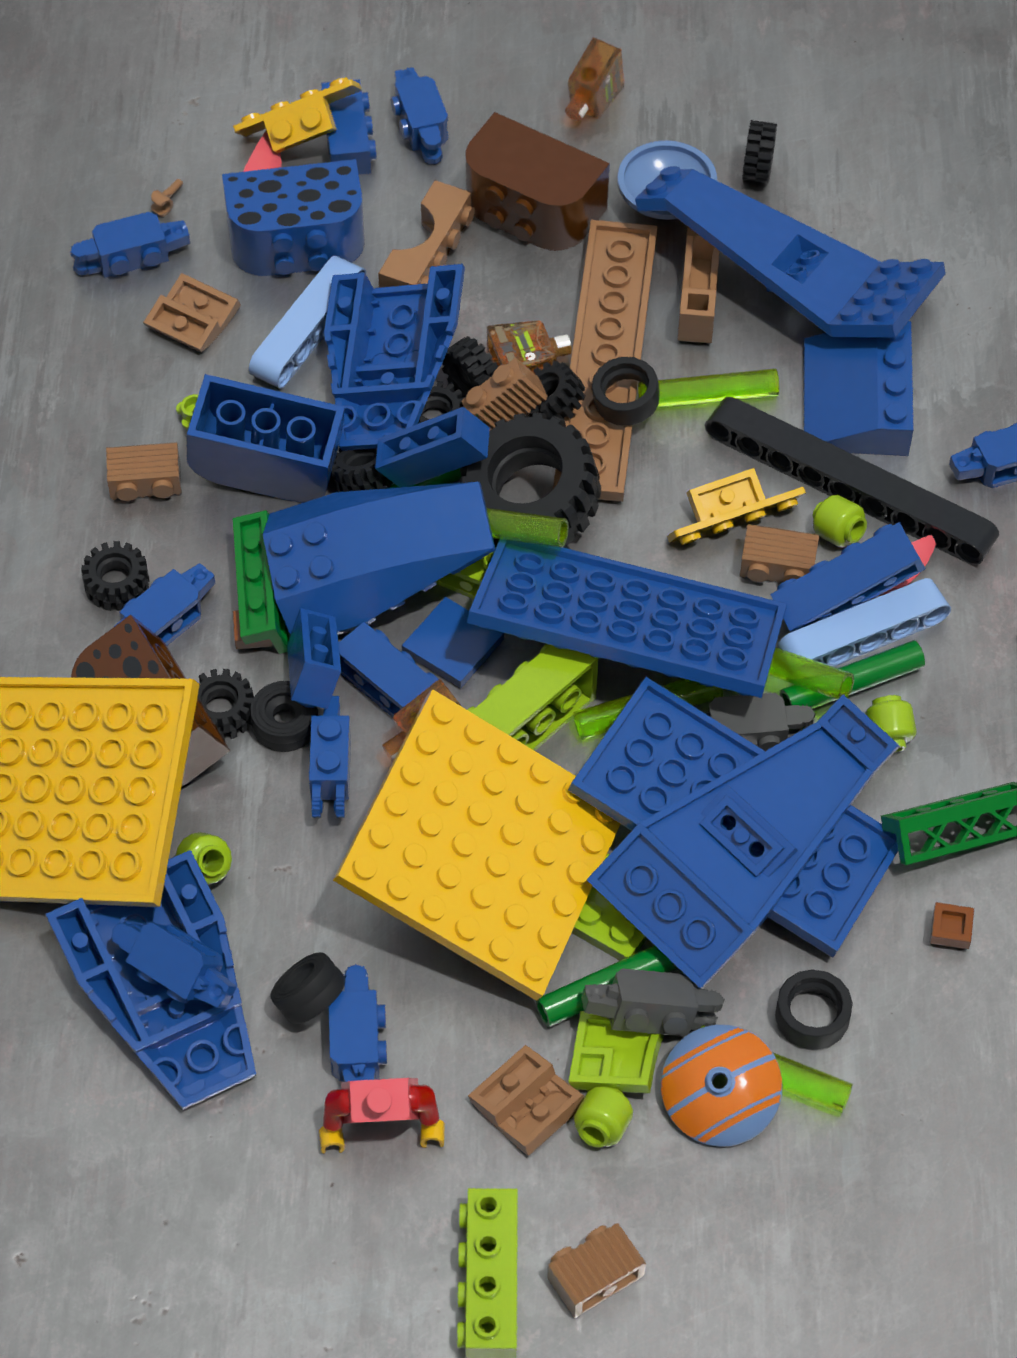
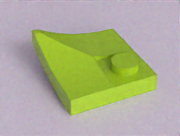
M581 1011L569 1084L576 1090H591L595 1087L606 1086L616 1088L621 1092L650 1093L656 1060L664 1035L612 1030L610 1019Z

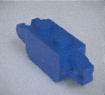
M413 67L395 71V96L391 97L390 100L394 116H400L401 119L399 120V127L402 138L409 140L412 151L420 150L425 163L436 165L443 159L441 145H444L449 139L447 132L448 114L436 83L430 77H419Z
M145 212L96 225L92 230L93 238L81 241V243L77 242V244L71 246L70 254L75 259L73 271L78 275L86 276L87 274L91 275L102 272L104 278L168 262V252L190 244V236L184 220L160 224L156 214Z
M1017 423L993 432H983L973 437L970 448L952 455L949 466L956 479L962 480L979 477L984 486L992 489L1017 482Z
M200 563L182 574L172 569L164 577L157 578L144 593L137 598L129 600L124 605L123 609L119 612L121 621L132 615L160 637L168 646L201 619L200 600L216 584L215 576Z
M332 696L328 709H323V715H312L309 786L312 800V818H321V813L323 812L322 800H335L334 813L336 818H345V802L349 800L351 760L350 717L340 716L339 696Z
M122 922L112 928V942H115V945H119L121 949L129 953L126 962L138 969L136 974L140 978L152 984H158L159 982L168 988L166 992L168 996L187 1004L189 1000H200L218 1008H226L236 986L220 972L223 962L219 953L173 924L150 923L140 925Z
M355 964L347 967V970H345V991H341L339 996L329 1006L331 1074L337 1080L344 1082L380 1079L379 1065H387L386 1040L379 1041L378 1029L386 1028L385 1004L377 1005V991L369 990L367 969L364 966Z

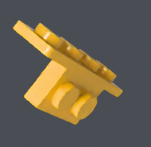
M347 77L336 79L330 82L329 88L321 91L318 89L309 90L302 93L299 100L291 103L289 101L279 102L272 105L269 112L261 115L260 113H252L242 117V122L233 126L234 131L246 137L266 129L273 152H283L336 131L329 104L362 91L361 86L356 81Z
M754 468L690 489L686 494L697 523L673 531L667 536L669 543L680 540L681 545H685L701 539L700 533L712 529L714 534L721 533L733 528V521L745 518L746 523L765 517V510L777 507L778 512L795 507L798 505L797 499L803 496L806 491L804 486L766 499Z

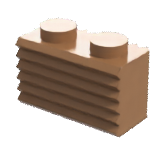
M515 357L508 364L499 366L493 376L483 384L470 389L467 396L461 401L468 411L492 430L495 428L494 423L503 418L507 422L514 419L513 415L530 414L531 409H535L537 405H541L542 401H546L547 394L538 376Z
M177 442L106 448L107 482L110 499L116 500L119 498L123 501H130L137 497L144 498L145 496L152 497L154 495L158 498H167L173 494H181L180 457Z
M748 524L740 576L742 578L748 577L755 582L769 580L781 583L793 578L799 579L809 573V569L815 565L819 535Z
M615 1223L612 1227L608 1228L603 1225L594 1229L587 1235L584 1244H580L574 1249L570 1246L565 1247L555 1253L550 1259L551 1263L548 1265L547 1278L574 1318L645 1276L646 1262L619 1223Z

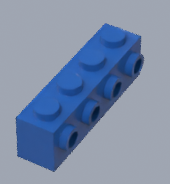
M900 522L895 525L888 524L874 532L872 538L861 544L859 542L850 544L841 551L840 556L831 561L825 560L816 563L809 569V573L799 579L793 578L784 581L777 587V591L770 595L774 601L787 604L783 619L790 632H793L867 602L924 571L926 568Z

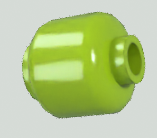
M832 495L818 503L814 508L812 515L813 528L815 533L822 539L838 547H847L850 544L857 543L863 537L867 528V521L863 508L840 495Z
M899 695L876 698L872 701V706L865 711V714L899 744L900 747L895 752L905 750L907 748L906 743L912 741L917 735L912 705L907 701H903Z
M203 832L193 833L184 838L177 847L176 856L191 850L207 884L217 883L230 870L232 863L231 850L227 843L218 836Z
M606 1086L595 1087L587 1092L574 1115V1125L585 1143L593 1147H610L619 1143L633 1118V1107L620 1090Z

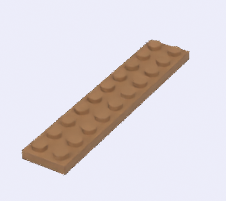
M591 220L570 369L585 386V391H583L585 399L579 400L582 405L579 410L573 409L572 412L575 415L571 419L566 416L564 420L566 427L573 425L580 431L581 437L586 439L590 446L600 476L601 497L599 499L623 502L633 425H616L606 421L598 414L593 400L592 382L597 370L606 362L619 357H635L638 359L642 357L658 226ZM624 379L615 382L608 387L605 395L609 400L617 403L636 401L638 381ZM555 469L553 489L558 484L562 474L557 469Z

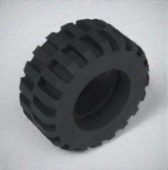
M522 413L513 415V420L505 422L503 418L495 422V428L489 432L488 458L461 467L460 473L462 477L459 480V483L480 482L495 547H497L503 532L552 545H558L562 542L568 545L575 540L574 534L577 531L582 533L590 525L588 516L594 517L599 507L597 500L601 497L600 476L588 442L581 437L580 431L573 425L566 427L565 421L556 416H552L548 420L544 413H533V417H526ZM533 465H545L553 467L562 473L555 488L548 495L537 501L513 503L499 496L507 479L522 468Z

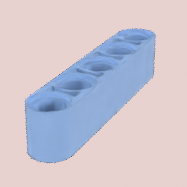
M335 255L332 256L255 351L249 364V374L278 388L285 387L324 338L332 276L366 273V269Z
M931 578L921 579L795 630L778 642L777 650L796 679H805L935 626L947 618L951 612V606Z

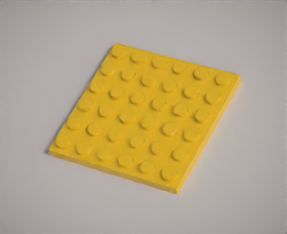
M0 677V901L69 904L83 898L85 904L160 907L200 685L194 679Z
M432 689L426 696L333 881L537 1001L545 993L591 891L592 885L587 881V878L605 860L620 823L568 791L576 777L574 774Z

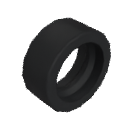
M619 357L602 365L593 377L592 394L598 414L610 423L631 426L643 422L653 415L659 405L660 391L658 378L654 369L646 361L635 357ZM624 379L636 380L646 386L645 394L638 400L629 403L611 401L606 397L605 392L612 384Z
M811 969L794 974L785 981L779 990L775 1012L778 1029L788 1041L798 1047L812 1050L829 1048L840 1041L848 1030L853 1006L850 991L841 979L826 971ZM807 992L823 994L836 1005L837 1016L828 1026H806L797 1021L791 1014L790 1006L794 997Z

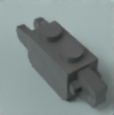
M775 692L763 693L762 698L744 695L715 697L709 704L707 713L708 716L764 751L812 725L816 714L807 705L785 706L784 699Z
M624 968L615 974L612 984L585 985L581 996L584 1012L610 1019L612 1030L687 1036L691 1029L698 1030L706 1026L716 1025L718 1017L714 1012L721 1011L725 1000L716 991L694 988L692 980L684 974Z

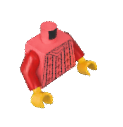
M418 1078L341 1082V1089L330 1091L325 1098L323 1126L319 1129L321 1152L325 1154V1149L331 1145H338L339 1153L345 1150L342 1128L344 1123L420 1119L421 1122L420 1145L423 1148H427V1140H436L440 1143V1147H443L445 1123L440 1120L434 1091L428 1085H418Z

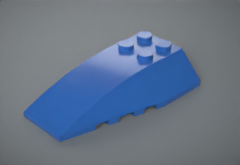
M463 264L431 266L428 284L373 288L365 272L332 276L324 336L329 353L327 359L332 376V395L335 398V405L345 407L343 432L339 443L341 451L377 448L379 438L418 424L458 325L465 272Z
M480 482L335 492L270 513L263 532L275 601L290 635L300 608L336 617L337 635L354 630L363 622L369 625L376 620V616L386 610L391 609L393 611L405 604L404 600L421 590L427 591L437 585L436 581L450 573L453 575L496 550Z
M191 850L168 859L160 907L85 905L83 898H80L46 913V918L79 987L182 1110L256 1076L232 953L227 937L225 919ZM122 922L140 925L150 923L173 924L219 953L223 962L220 972L236 986L226 1008H218L200 1000H189L187 1004L168 996L166 993L168 988L159 982L158 984H152L140 978L136 974L138 969L126 962L129 953L121 949L119 945H115V942H112V928Z

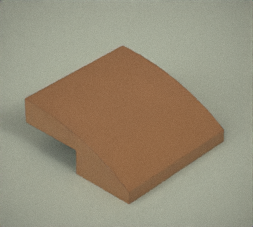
M181 273L167 297L159 296L143 323L145 326L202 353L226 328L241 304L238 299Z
M524 1045L468 1095L469 1100L483 1116L527 1156L533 1153L574 1116L584 1099L582 1093L555 1074L553 1064L527 1045Z

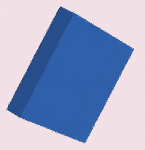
M445 596L402 644V651H406L415 661L461 689L504 640V633L495 630H485L479 626L468 624L469 610Z

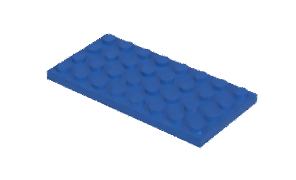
M503 532L469 610L467 623L479 626L485 630H495L515 635L520 639H531L547 643L559 649H570L589 654L595 658H605L625 663L630 667H641L657 671L669 677H680L699 682L705 686H715L735 691L744 696L762 698L787 604Z
M645 677L572 781L568 791L632 831L641 821L763 753L764 750ZM851 805L768 917L833 958L898 852L896 834L883 831L881 823ZM732 816L726 817L722 822L725 830H732L736 825V820ZM762 843L752 845V856L759 857L764 853Z

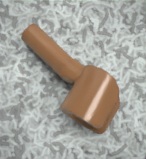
M177 179L163 192L159 190L153 191L151 200L154 204L151 205V209L161 217L166 216L173 207V201L170 198L183 185V182Z

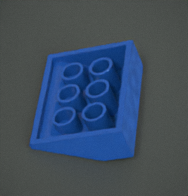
M911 321L906 323L896 337H831L827 333L804 338L805 432L853 454L909 456L914 431Z

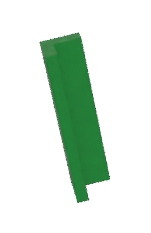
M267 510L233 518L240 637L245 645L270 639L278 653L282 654L288 652L289 636L288 628L274 596L263 539V532L269 513Z
M1010 782L881 815L883 831L896 834L900 864L909 865L1017 836V826L1006 820L1013 807L1017 805V782ZM987 813L995 821L989 831L981 835L973 827L979 817ZM954 822L962 829L954 842L947 843L940 838V835L948 823ZM921 831L928 836V839L920 851L911 853L908 833Z

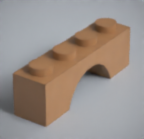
M434 180L421 202V225L429 231L430 237L424 243L410 249H393L378 273L379 288L428 284L430 267L446 265L448 253L451 249L455 250L459 244L461 231L464 226L468 227L473 220L475 209L471 207V192Z
M689 227L687 230L678 340L712 343L720 251Z

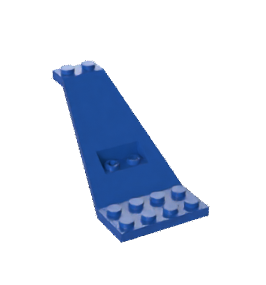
M678 166L664 168L635 198L638 211H669L765 285L767 292H774L831 337H896L946 274L944 262H931L929 259H919L913 262H899L897 259H888L880 262L694 169H680Z
M842 694L816 723L641 821L587 878V881L700 989H703L759 929L872 776L900 746ZM728 816H732L736 820V825L732 830H725L722 826L723 820ZM755 843H762L764 846V853L759 857H754L751 854V847Z

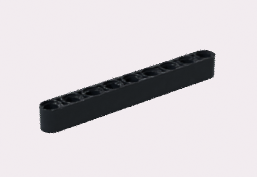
M723 398L705 423V430L714 440L828 496L840 495L861 506L865 514L886 524L895 525L900 522L905 533L921 539L932 535L936 542L935 548L971 565L981 564L999 537L998 528L988 519L737 398Z

